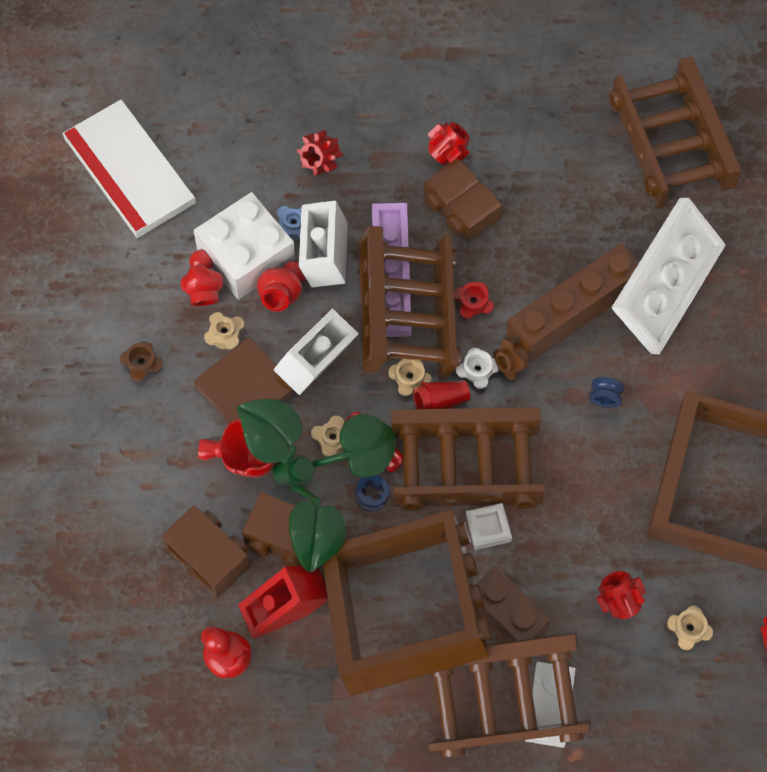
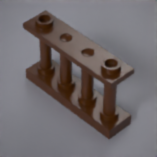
M693 56L679 60L676 74L673 75L672 79L628 90L622 74L615 76L613 89L609 91V101L614 111L618 110L645 176V191L648 197H653L657 208L664 207L669 188L711 177L714 180L718 179L722 191L736 188L742 170ZM673 92L682 94L685 102L684 107L639 118L634 102ZM685 120L694 123L697 135L652 147L645 132ZM699 148L702 151H706L709 164L664 176L657 159Z
M369 225L359 241L362 372L377 373L389 358L438 362L439 379L446 380L453 370L459 366L461 360V349L459 346H456L453 284L456 250L452 249L451 235L444 234L434 250L388 245L387 241H383V227ZM386 259L432 264L434 265V282L389 277L388 273H384V262ZM388 291L435 297L436 315L390 310L389 306H385V295ZM388 324L437 329V348L391 343L390 339H386V328Z
M540 407L391 410V428L395 437L403 440L404 487H393V507H401V509L406 511H418L423 509L424 506L496 505L502 503L503 505L514 504V507L519 509H529L537 504H542L545 484H532L529 438L532 435H538L541 423ZM510 435L514 438L517 485H494L492 438L495 436ZM458 436H473L477 439L479 485L457 486L455 439ZM421 437H436L440 440L442 486L419 487L418 440Z
M577 632L486 644L488 658L460 665H468L469 672H473L482 729L481 734L458 735L450 675L454 674L453 668L430 674V677H434L443 739L433 740L429 744L430 752L441 751L442 757L464 755L465 748L552 736H559L560 742L578 741L584 739L583 733L590 732L592 728L591 719L577 721L568 659L572 658L571 651H576L580 648ZM547 655L548 662L552 661L561 719L559 724L537 726L528 664H532V656ZM507 660L508 667L513 668L521 721L520 729L498 731L489 670L493 669L492 662Z

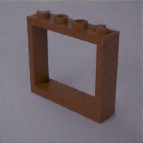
M686 390L680 405L646 537L767 571V550L668 522L694 419L767 439V412Z
M453 509L346 540L338 553L323 564L339 677L351 696L489 657L485 639L490 638L491 631L486 617H480L479 608L485 607L479 584L473 585L472 577L477 576L478 571L473 554L467 553L465 547L471 544V539L466 523H458ZM448 542L465 630L361 659L347 571Z

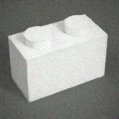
M336 201L302 205L299 268L311 287L346 284L348 222Z
M332 308L286 353L274 368V371L301 395L336 360L359 333Z

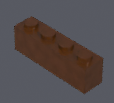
M620 243L509 318L505 338L510 339L512 342L520 343L527 351L528 363H530L612 307L639 262Z

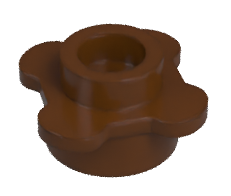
M504 339L501 342L502 346L500 349L493 351V358L498 369L505 374L506 378L514 380L517 378V372L527 367L529 358L527 351L520 343Z
M147 341L132 345L120 356L121 364L127 366L130 371V378L135 382L143 381L147 374L153 371L158 372L163 367L162 359L155 356L152 344ZM140 359L145 360L143 364L138 363Z

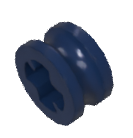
M608 377L593 379L591 387L594 391H591L589 394V400L593 404L607 408H615L622 404L620 394L624 392L623 383Z
M378 475L361 478L357 483L355 493L356 502L359 507L369 512L382 509L387 504L389 497L388 483ZM368 486H372L374 490L381 489L382 493L379 492L378 500H372L371 496L363 495L366 494Z

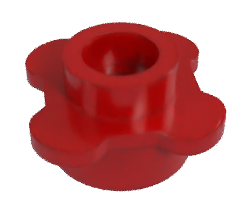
M471 282L463 287H458L454 291V299L460 304V316L462 318L472 319L476 314H489L493 311L494 303L488 298V287L485 283ZM475 298L477 302L472 303L470 300Z

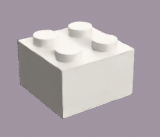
M252 192L194 229L197 250L204 249L213 261V270L218 271L223 276L224 283L238 300L257 288L258 279L263 271L272 268H283L287 262L295 261L293 240Z

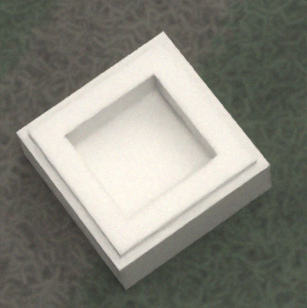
M502 503L466 511L465 516L475 550L511 542L512 536Z

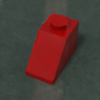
M302 565L284 567L238 604L252 638L261 637L310 615L328 601L326 584L318 568L315 571L306 572Z

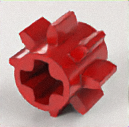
M451 122L449 125L448 123L444 125L438 123L428 133V136L431 138L428 151L436 161L443 165H446L448 162L451 163L455 159L462 161L470 153L466 148L469 145L470 137L466 130L455 122Z
M326 130L319 131L315 135L311 133L304 136L303 141L306 145L297 150L300 154L302 167L313 169L314 175H319L324 171L330 172L335 170L337 164L334 160L343 156L337 143L339 139L327 136Z
M616 571L608 574L601 581V586L598 587L600 595L596 599L603 613L610 611L613 618H631L641 610L642 604L645 603L642 595L646 593L640 577L632 579L630 573L625 571Z

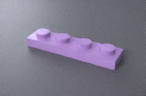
M407 203L372 204V226L383 227V241H387L388 245L409 247ZM386 259L384 262V273H388L389 277L410 279L409 262ZM387 291L385 306H389L390 310L411 312L410 294ZM388 324L386 328V337L411 336L410 326Z

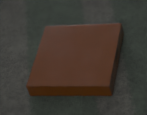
M249 337L193 381L195 388L228 423L240 419L236 409L240 404L258 399H274L284 402L296 392L274 371L276 365Z

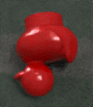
M204 249L196 250L189 259L191 268L180 281L181 289L190 296L191 306L201 307L219 303L218 292L223 287L224 278L218 271L211 270L213 261Z
M289 261L283 268H272L263 271L257 282V291L261 297L262 304L271 311L279 312L285 310L301 296L302 282L307 279L299 268L298 261Z
M209 627L203 630L201 633V640L204 644L203 659L208 669L214 675L223 679L235 678L243 674L249 667L252 658L251 645L248 640L235 632L226 631L218 627Z

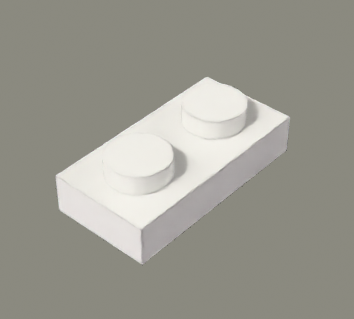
M537 662L532 689L537 726L559 724L561 719L553 666L549 663ZM569 667L573 690L576 668ZM559 736L525 740L527 742L562 748L566 745V742H560Z

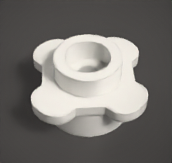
M472 348L468 351L464 363L459 364L456 368V373L458 377L467 378L472 381L475 388L483 389L487 387L488 379L492 373H497L499 369L495 359L491 358L487 352L478 348ZM475 366H480V367H481V370H480V371H476V370L474 369V367H475Z

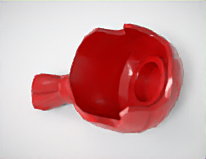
M241 419L234 420L228 424L221 440L200 439L199 459L221 458L227 470L237 475L258 478L269 473L276 465V463L261 462L253 456L244 439Z

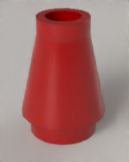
M465 380L458 382H422L421 387L414 388L413 391L416 409H451L461 403L470 401L471 397L469 386Z

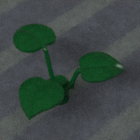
M258 399L240 404L236 409L241 419L244 439L250 452L261 462L276 463L273 467V477L278 485L291 487L292 493L298 492L312 501V503L302 501L295 504L290 513L288 525L291 543L300 564L306 572L315 571L335 556L342 548L346 537V526L338 509L330 505L321 506L320 498L303 488L302 485L307 484L311 480L314 468L347 458L349 468L355 476L367 478L378 475L387 468L393 458L396 447L395 434L390 426L373 415H354L344 422L340 431V443L345 452L310 461L303 455L293 456L296 452V447L292 443L300 438L303 426L299 415L290 405L274 399Z

